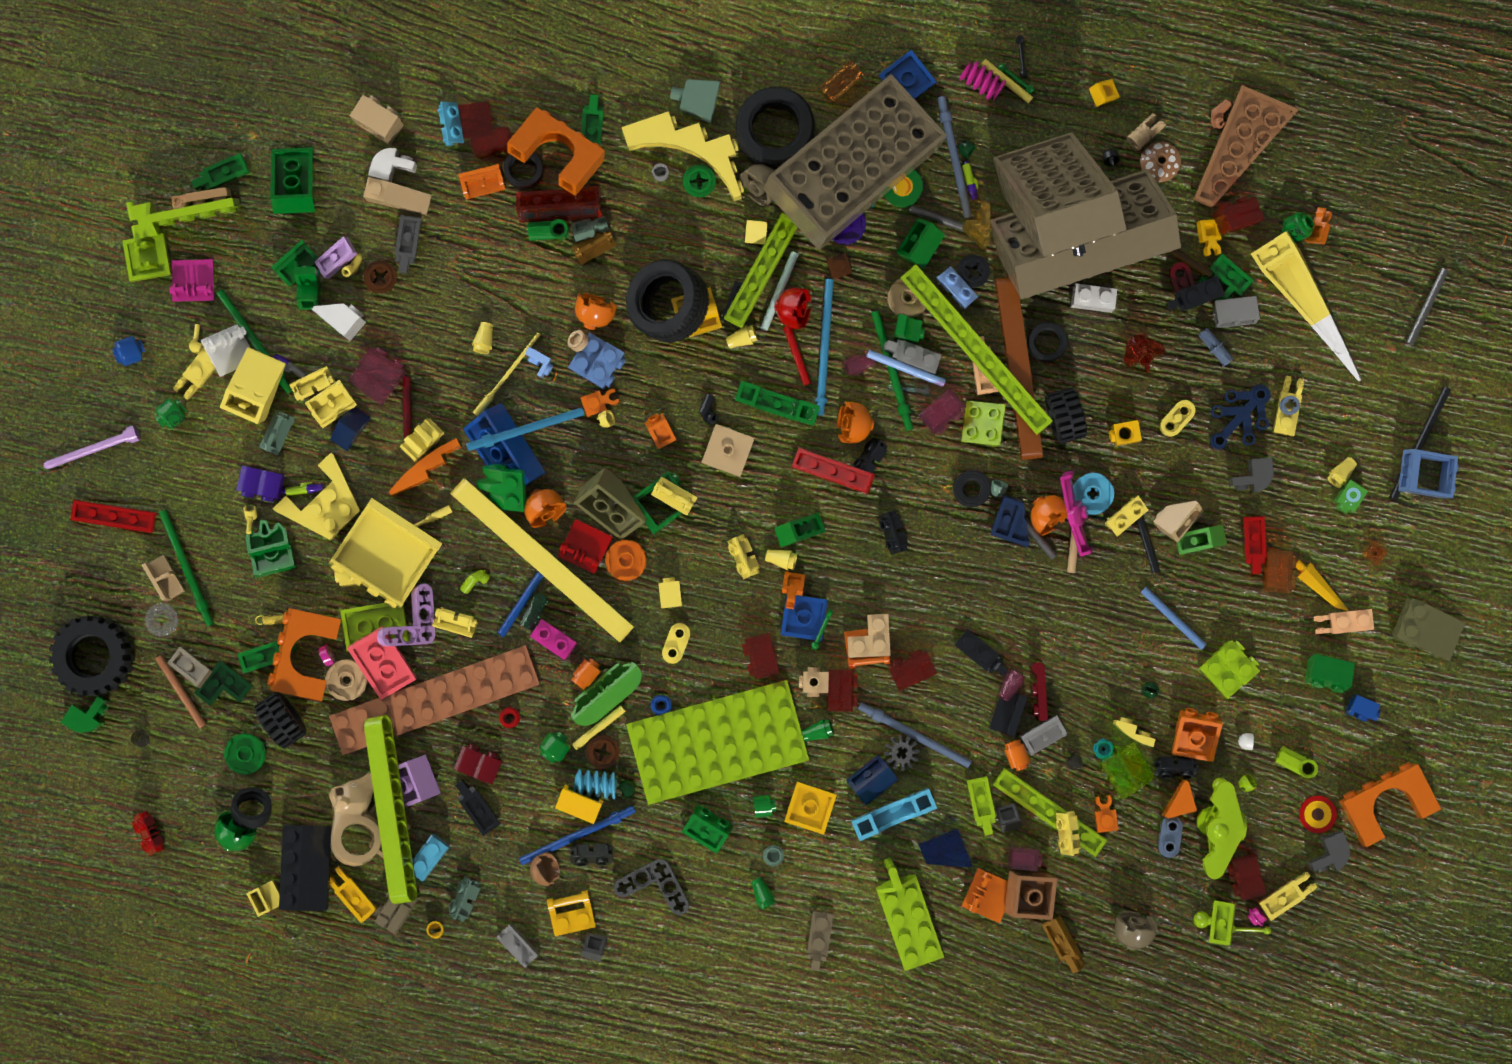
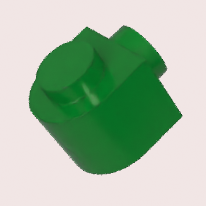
M770 794L753 796L756 818L772 816V812L776 811L775 799H770Z

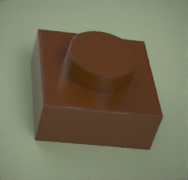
M846 253L826 259L833 280L853 273Z

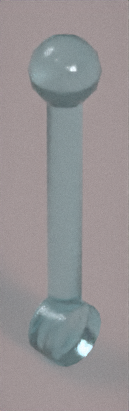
M889 384L887 386L888 391L893 392V386L892 384ZM902 387L903 391L922 393L925 396L930 394L928 387L923 389Z

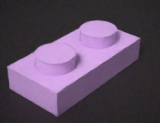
M343 236L319 257L315 263L323 277L330 279L358 253L349 238Z

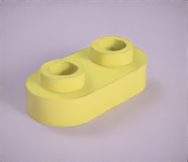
M1188 400L1178 402L1161 420L1160 431L1162 434L1168 437L1177 435L1195 415L1194 404ZM1182 407L1187 409L1186 415L1181 414L1180 409ZM1167 423L1173 424L1172 430L1167 429Z
M677 623L669 631L662 650V656L668 663H677L683 657L690 638V630L685 624ZM679 629L684 632L681 638L676 636V631ZM669 650H676V656L670 657Z

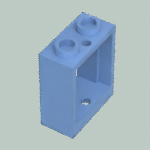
M1417 449L1403 450L1398 491L1436 498H1453L1456 490L1455 480L1458 471V457ZM1421 458L1442 462L1438 491L1417 488Z

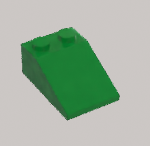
M313 147L271 149L270 200L274 214L315 212L316 193Z

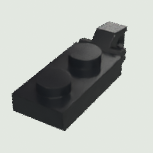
M1218 276L1178 291L1174 294L1175 299L1167 302L1166 306L1168 311L1180 308L1181 312L1188 311L1222 297L1225 293Z
M966 629L954 644V646L985 671L992 674L995 670L1001 676L1007 673L1008 669L1001 664L1003 659L970 630Z
M464 780L455 785L461 793L458 796L460 804L483 836L501 824L474 786L469 788Z

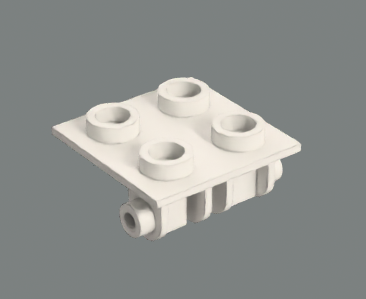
M238 324L200 340L220 377L235 371L247 347H250L244 337L246 335L244 327L240 328Z

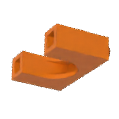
M536 107L507 142V151L525 163L543 143L556 141L565 144L571 149L574 156L559 174V186L576 196L604 162L605 150L598 143H592L586 139L582 133L575 132L569 128L565 122L553 118L549 112L542 111Z
M288 608V612L285 611L282 618V624H285L283 632L279 633L277 644L280 645L278 653L275 652L273 657L274 672L270 673L268 678L270 690L322 701L327 681L299 674L291 664L290 653L295 642L307 635H316L336 640L341 619Z
M1410 762L1399 766V771L1392 773V771L1380 776L1381 780L1375 783L1369 781L1362 785L1363 789L1357 792L1355 790L1349 791L1343 795V799L1339 800L1362 846L1368 847L1385 838L1374 816V803L1379 794L1387 789L1396 788L1402 791L1408 798L1418 818L1423 819L1441 810L1419 764H1411Z

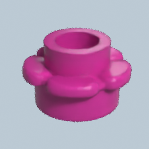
M1257 906L1252 910L1249 909V920L1255 926L1257 924L1263 926V922L1267 920L1264 913Z

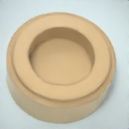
M576 330L569 336L567 344L573 351L580 352L587 346L589 338L583 331Z

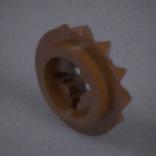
M374 261L365 269V285L374 293L384 294L392 290L396 284L397 273L394 267L386 261ZM375 271L380 274L386 273L384 276L386 284L381 281L375 282L378 278Z
M605 735L593 738L586 749L588 761L599 769L613 766L620 754L617 742ZM606 743V751L612 755H605L600 761V753L594 749H602Z

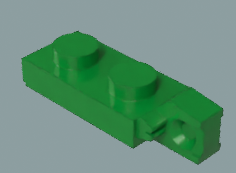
M590 95L589 106L584 105L581 133L592 143H598L602 146L604 111L603 107L599 106V95Z
M238 153L204 168L199 173L201 177L192 180L191 183L196 191L205 187L206 190H210L247 175L250 171L242 153Z
M277 641L238 653L243 674L273 665L275 652L278 653L280 646L277 644ZM296 642L293 645L291 652L298 650Z

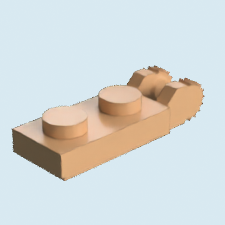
M1372 609L1314 616V621L1317 622L1330 621V628L1315 629L1316 634H1338L1374 630Z

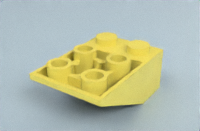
M247 347L225 391L220 408L256 424L265 421L286 363Z

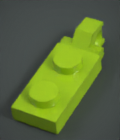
M984 776L966 780L977 826H982L984 836L992 835L991 823H996V814L988 777Z

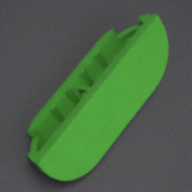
M633 662L627 664L618 663L610 668L575 699L573 713H571L573 721L578 725L587 726L602 719L638 687L642 678L640 668Z

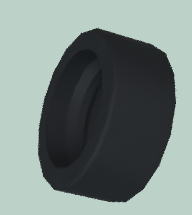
M535 152L529 158L535 163L536 171L534 176L527 181L518 180L512 174V164L517 158L509 154L505 159L504 173L509 183L514 187L523 190L531 189L541 181L544 173L543 163Z
M1043 322L1036 325L1027 339V348L1030 354L1041 362H1053L1059 359L1066 351L1068 345L1064 329L1053 322ZM1044 330L1055 332L1059 338V347L1052 354L1041 353L1035 345L1037 335Z
M247 787L234 795L231 802V816L240 827L256 829L269 821L272 801L265 791L256 787ZM254 800L264 806V811L256 816H248L239 811V805L242 802Z

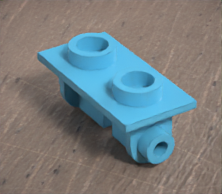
M440 102L437 111L439 112L440 123L445 126L441 128L443 142L446 146H452L454 143H464L457 102Z

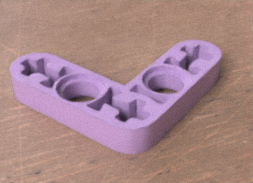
M418 584L412 589L413 626L380 629L377 633V640L380 645L430 644L434 641L435 627L432 626L434 621L433 591L428 584ZM419 591H424L425 595H420ZM419 602H426V604L420 605ZM422 608L427 611L425 620L421 619L419 615ZM405 630L410 633V639L407 642L402 637ZM422 633H427V637H422ZM387 634H388V635H394V634H396V635H395L396 638H394V639H385V635H387Z

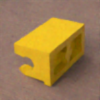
M565 785L555 809L594 824L604 800L595 801L568 790L569 786Z

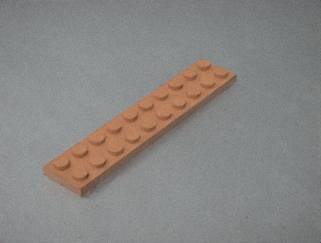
M527 645L394 692L382 700L377 698L330 715L329 718L342 755H346L367 747L364 731V722L367 718L388 715L392 722L394 737L535 687L540 685Z

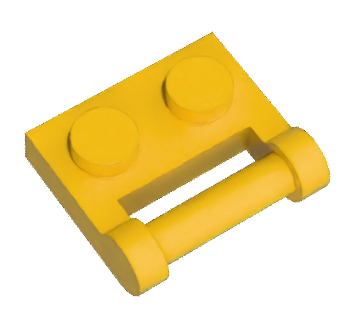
M588 890L582 891L581 894L555 900L553 898L547 899L555 936L596 927ZM584 902V908L557 914L556 908Z

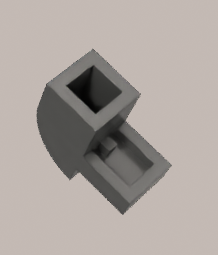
M1260 458L1248 460L1249 476L1230 478L1229 487H1235L1237 491L1247 490L1248 486H1250L1251 494L1264 490L1273 479V459Z
M1338 830L1319 838L1326 854L1307 861L1310 870H1317L1320 873L1328 870V865H1331L1333 870L1338 871L1346 865L1350 856V848L1344 832Z

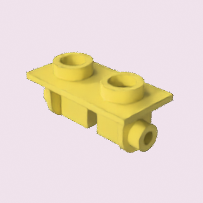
M325 366L289 385L294 392L296 400L301 399L303 401L304 398L314 394L316 391L319 392L331 386L336 381L328 367Z
M663 477L656 483L651 493L652 496L685 515H688L697 500L696 496Z
M1137 495L1135 498H1130V501L1120 511H1117L1110 518L1108 517L1105 525L1118 537L1144 515L1148 508Z
M744 534L727 541L729 552L734 556L737 563V571L742 575L743 580L760 573V566L755 555L747 557L746 553L753 550L748 538H745Z
M441 607V609H436V617L432 626L472 638L478 622L477 619H474V616L461 613L455 616L454 611Z
M1075 811L1056 813V826L1059 835L1058 845L1061 854L1074 856V854L1080 853L1079 834H1072V831L1079 830Z

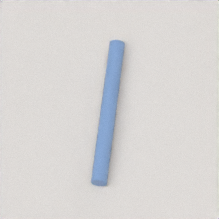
M870 349L866 357L941 387L945 384V379Z

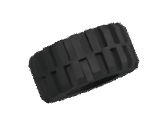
M82 616L81 618L70 620V623L64 624L60 628L61 632L56 633L53 637L55 640L54 645H50L49 651H52V657H49V663H53L54 668L51 669L53 675L58 676L57 681L60 685H65L68 691L76 692L78 695H104L118 689L119 685L125 683L128 679L127 674L133 670L131 662L135 661V655H132V649L135 648L133 642L129 641L130 635L128 632H124L122 630L123 627L119 623H114L112 619L100 616ZM89 636L103 639L110 653L106 669L94 676L82 673L75 661V651L78 644Z

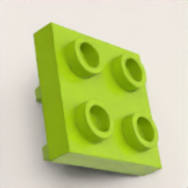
M160 233L158 236L143 238L142 243H135L134 238L122 240L130 282L172 275L164 233Z

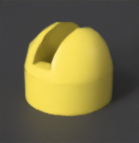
M610 410L601 412L597 417L601 427H611L615 424V417Z

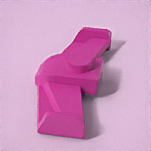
M1068 471L1063 473L1060 480L1068 521L1079 555L1082 557L1093 552V547L1088 546L1082 527L1086 518H1088L1087 507L1083 506L1082 500L1076 501L1072 483L1074 471Z

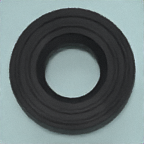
M967 470L956 478L953 492L960 504L971 508L978 507L989 498L991 485L989 479L982 472ZM968 481H976L979 484L980 492L977 496L970 497L964 492V485Z

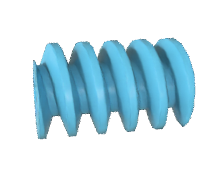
M578 769L575 775L573 792H576L578 789L579 794L583 795L585 790H587L588 797H591L593 791H595L597 798L603 792L605 799L612 793V797L615 799L617 788L615 773L612 772L610 778H608L605 771L599 777L598 771H595L593 776H591L590 770H587L585 775H582L581 769Z

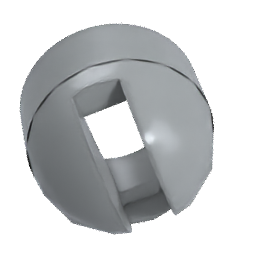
M659 163L653 167L652 174L654 179L663 182L668 178L669 170L665 164Z

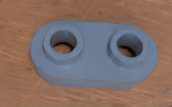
M1164 817L1160 825L1158 851L1161 855L1168 858L1176 856L1180 850L1183 825L1178 817L1169 819ZM1172 822L1176 825L1174 830L1169 829V824ZM1169 843L1173 845L1171 851L1166 850V845Z

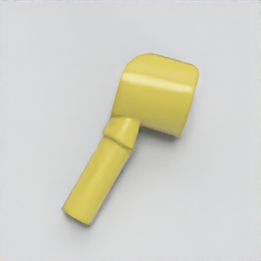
M195 324L193 340L189 344L190 350L196 354H199L203 349V344L198 342L199 324Z
M245 506L243 510L247 520L246 533L251 534L253 520L258 517L256 506L251 511H248L247 506Z

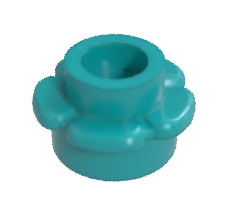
M1099 739L1093 746V751L1099 759H1108L1113 754L1114 746L1107 739Z

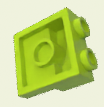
M1228 640L1198 668L1226 699H1229L1237 690L1246 685L1260 672L1257 668L1259 663L1252 656L1248 658L1243 653L1245 648L1237 640L1235 642Z

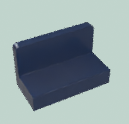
M878 754L846 781L863 803L867 805L894 784L898 778Z

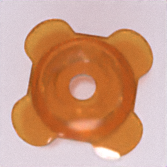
M1372 541L1369 543L1367 551H1364L1362 555L1364 559H1369L1374 566H1378L1381 564V560L1387 556L1388 551L1386 548L1378 545L1376 541Z

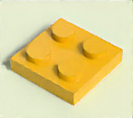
M797 782L784 822L824 835L837 794Z

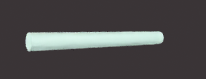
M791 251L760 326L763 330L768 331L775 314V302L777 299L779 300L780 295L784 292L799 255L798 253Z

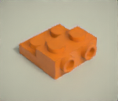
M1186 708L1185 711L1180 710L1175 728L1176 734L1171 751L1172 755L1213 762L1223 725L1222 719L1218 717L1219 715L1214 712H1206V715L1199 714L1193 708Z

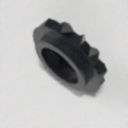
M968 255L959 262L957 274L969 287L975 288L982 286L988 280L990 267L983 257ZM978 264L977 272L979 275H973L969 279L970 271L967 268H973Z

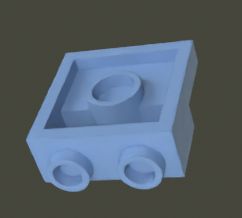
M589 332L587 346L582 351L576 353L568 368L604 390L606 386L610 387L615 379L613 374L616 369L620 370L626 361L624 358L625 353Z

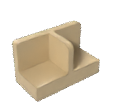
M162 555L150 563L142 564L162 601H169L186 591L166 555Z

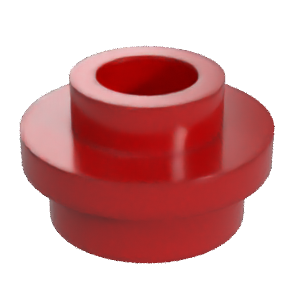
M505 708L499 715L500 723L506 728H513L520 722V713L515 708ZM512 714L514 716L513 721H507L506 716Z

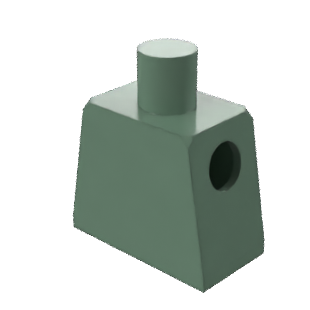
M688 79L684 89L672 87L670 99L681 101L680 111L682 113L711 124L719 94L720 82Z

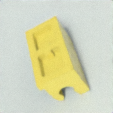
M340 380L305 402L308 409L312 412V416L322 428L357 406L352 395Z

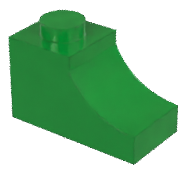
M899 314L896 320L893 340H904L918 344L919 339H923L925 332L922 321Z
M819 512L774 528L781 548L826 532Z

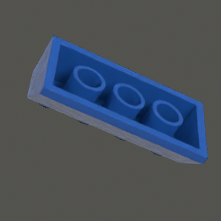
M502 403L482 412L463 430L470 441L481 439V436L487 434L494 435L517 427ZM522 435L494 443V446L488 448L481 447L476 449L486 466L499 464L507 465L508 469L524 470L525 488L546 473Z

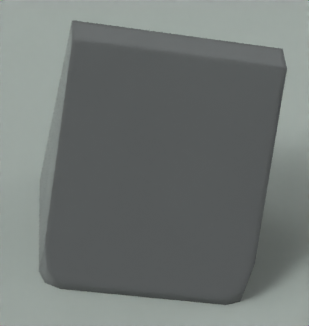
M1015 803L995 808L1002 833L1022 827Z
M587 932L581 957L601 962L608 937Z

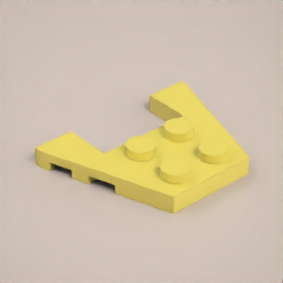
M330 453L318 464L323 472L332 480L320 494L302 511L288 496H285L272 509L332 540L361 510L346 482L335 455Z

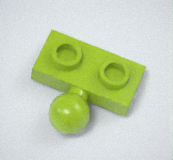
M1214 900L1212 917H1209L1203 911L1197 912L1194 915L1193 922L1198 928H1205L1211 925L1209 943L1231 946L1236 903Z

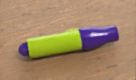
M964 161L962 167L971 201L978 199V182L973 177L970 163Z
M305 482L301 483L300 486L286 487L282 490V493L286 496L323 491V484Z

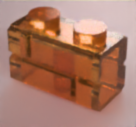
M1266 550L1267 558H1265L1263 592L1291 593L1296 585V579L1292 577V569L1296 568L1297 563L1296 556H1293V551Z

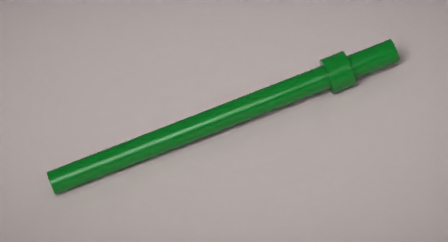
M223 289L219 290L216 293L238 326L240 328L244 327L246 337L255 350L270 356ZM283 371L279 384L289 394L293 390Z
M874 311L871 315L883 355L892 358V353L883 350L884 344L888 340L879 311ZM886 365L899 406L897 408L899 416H902L905 430H913L914 427L910 417L911 410L909 404H906L897 370Z
M167 509L159 512V515L197 604L195 606L198 613L201 612L206 627L214 624L209 612L210 606L207 600L203 598Z

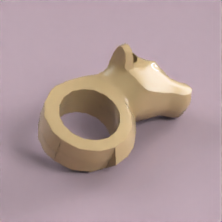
M367 773L360 779L336 786L329 793L332 810L334 811L331 850L336 859L341 863L353 867L369 862L378 853L381 845L378 822L368 813V807L374 792L371 773ZM350 826H359L367 830L372 839L370 851L364 855L357 856L347 852L341 841L343 831Z

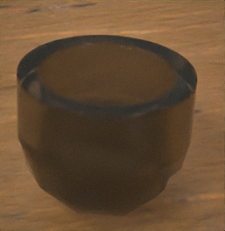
M139 729L132 734L131 742L135 746L143 748L149 744V735L143 729Z
M1075 752L1064 764L1069 769L1076 771L1082 767L1083 761L1081 756Z

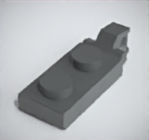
M400 216L395 248V261L400 262L398 270L400 274H408L410 264L415 263L422 218Z

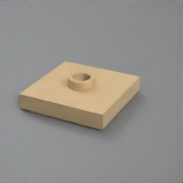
M715 424L701 463L741 477L755 438Z

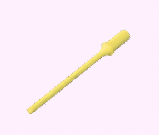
M537 332L495 388L487 395H484L485 397L472 412L478 417L493 402L495 393L525 356L528 347L531 348L541 334Z
M448 505L433 513H429L424 520L413 525L419 527L425 523L435 522L452 513L453 510Z

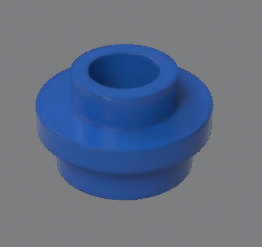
M657 695L652 699L651 709L656 715L670 712L672 703L667 696ZM659 701L665 703L664 709L658 708L657 704Z

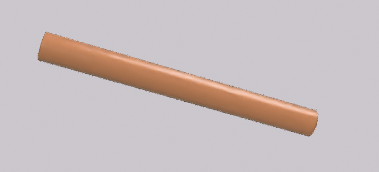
M163 655L156 657V662L199 729L206 726V722Z

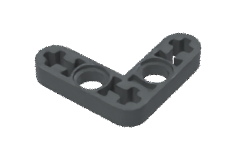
M656 859L621 877L614 884L616 895L627 897L657 882L674 914L683 915L689 909L688 899L670 864L665 859ZM659 862L661 865H666L664 868L665 874L668 875L670 873L672 876L665 878L662 882L659 880V878H663L661 872L655 871ZM639 872L647 874L648 880L646 883L640 884L636 881V875ZM632 876L633 883L637 888L633 889V885L627 888V893L619 892V883H629L630 880L628 878ZM667 881H673L676 884L674 892L668 893L665 891L664 884ZM680 892L681 895L677 897L680 902H685L684 910L675 909L676 901L674 898L670 901L669 897Z

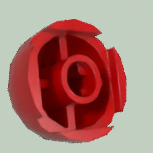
M790 288L780 295L779 300H776L774 309L783 325L799 330L806 327L811 309H807V302H811L809 290Z

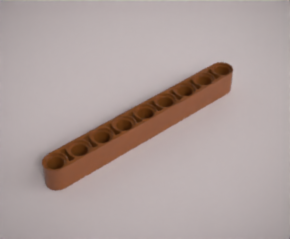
M1009 277L995 278V291L1007 369L1035 400L1020 297ZM1013 409L1021 460L1043 458L1040 433L1036 435Z

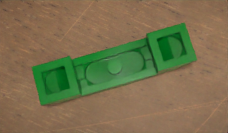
M742 380L735 397L737 402L814 426L820 409L818 405L769 391Z

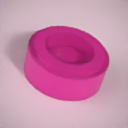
M327 644L319 648V655L326 666L336 663L335 656Z

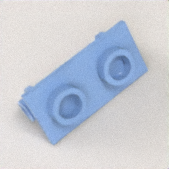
M951 266L937 277L938 284H941L948 293L951 292L953 294L952 298L959 304L960 308L966 309L978 298L977 294Z

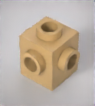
M808 667V671H803V676H799V688H803V693H807V697H820V693H828L829 672H820V668ZM812 678L817 679L816 686L810 685V680Z

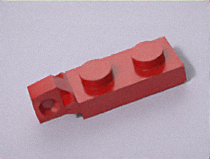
M1265 516L1243 517L1244 559L1246 564H1250L1251 575L1261 574V563H1265V558H1267Z

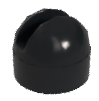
M1115 149L1104 150L1102 159L1106 166H1114L1120 161L1119 154Z

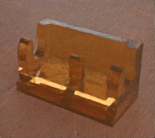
M851 59L818 85L817 89L826 95L828 101L834 102L859 81L864 74Z

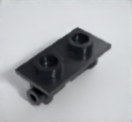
M873 437L865 444L863 453L860 457L856 458L852 466L873 473L877 466L872 463V460L874 459L880 463L887 453L886 449L888 446L882 440Z
M896 510L879 515V526L884 532L886 547L890 554L894 555L908 550L907 546L909 544L905 532L897 533L896 530L903 528L899 513L897 514Z
M1159 756L1154 759V767H1156L1154 776H1160L1162 779H1169L1171 777L1191 779L1196 777L1199 770L1197 768V759L1189 757H1177V764H1174V757Z

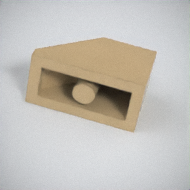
M1197 501L1169 505L1157 514L1154 524L1161 532L1178 543L1204 510Z

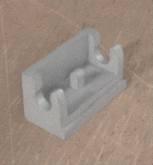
M1257 296L1217 300L1214 302L1215 328L1256 324L1260 319Z
M1054 715L1048 721L1040 723L1019 737L1030 756L1065 737L1067 732L1058 716Z
M510 923L496 937L524 968L540 954L513 923Z

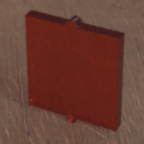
M489 101L458 105L464 139L493 136L491 124L493 117L490 116Z

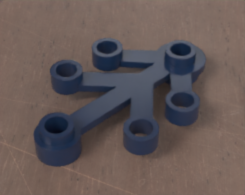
M1255 385L1250 391L1236 392L1235 390H1229L1225 393L1224 399L1228 403H1233L1236 400H1249L1245 406L1222 407L1216 405L1212 407L1210 413L1214 418L1236 415L1221 433H1216L1210 437L1209 443L1213 449H1223L1227 445V438L1242 421V443L1246 446L1254 444L1255 436L1252 434L1251 411L1255 406L1258 417L1255 423L1258 430L1268 428L1269 421L1266 419L1265 404L1269 401L1271 394L1265 385ZM1258 391L1263 392V398L1257 397ZM1228 393L1234 394L1233 400L1228 399ZM1215 408L1220 409L1221 414L1219 416L1214 414ZM1260 420L1265 422L1264 428L1259 426ZM1246 436L1252 438L1251 443L1245 441ZM1217 437L1222 438L1223 443L1221 445L1216 443Z

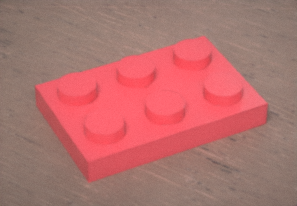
M384 625L347 647L380 700L417 679V676L397 646H382L379 644L377 633L380 629L385 628ZM385 635V639H392L390 635Z

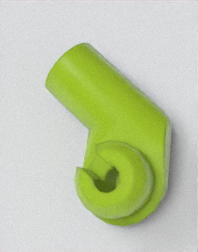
M485 570L472 573L461 585L460 590L468 594L478 581L482 584L487 583L490 575Z

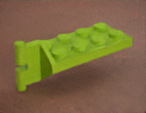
M228 198L158 213L152 202L135 205L133 201L126 203L130 221L138 220V225L131 226L134 242L142 243L143 238L160 235V226L174 225L175 220H179V222L196 220L195 216H200V218L216 216L215 212L219 211L220 214L234 213L236 208L241 207L240 199Z
M886 858L884 863L890 880L878 886L876 890L904 971L944 958L916 875L899 876L892 859Z

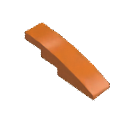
M456 438L440 446L418 461L389 491L390 495L394 497L431 480L428 472L447 464L444 455L462 448L459 439Z

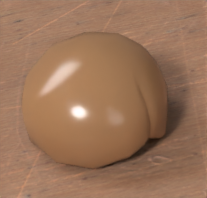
M545 852L532 860L530 873L538 885L548 886L560 877V866L553 854Z

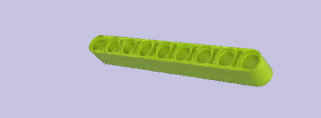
M388 715L367 718L364 722V731L389 898L393 904L414 902L417 898V887L392 722Z

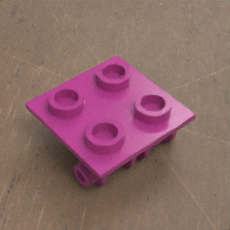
M213 259L172 260V286L169 287V292L172 294V302L214 301Z

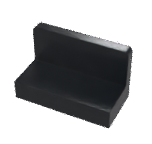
M1002 689L989 728L1015 737L1027 697Z

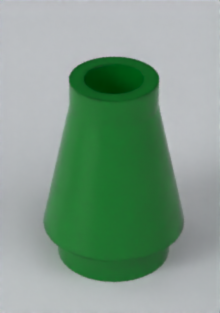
M822 719L803 729L802 734L805 742L810 740L830 739V736L834 735V730L830 719Z
M762 877L750 882L753 887L756 904L760 906L761 910L776 903L774 899L776 896L763 881Z

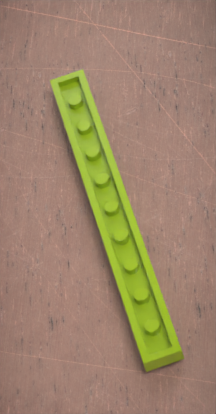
M916 264L900 277L1036 435L1053 422Z

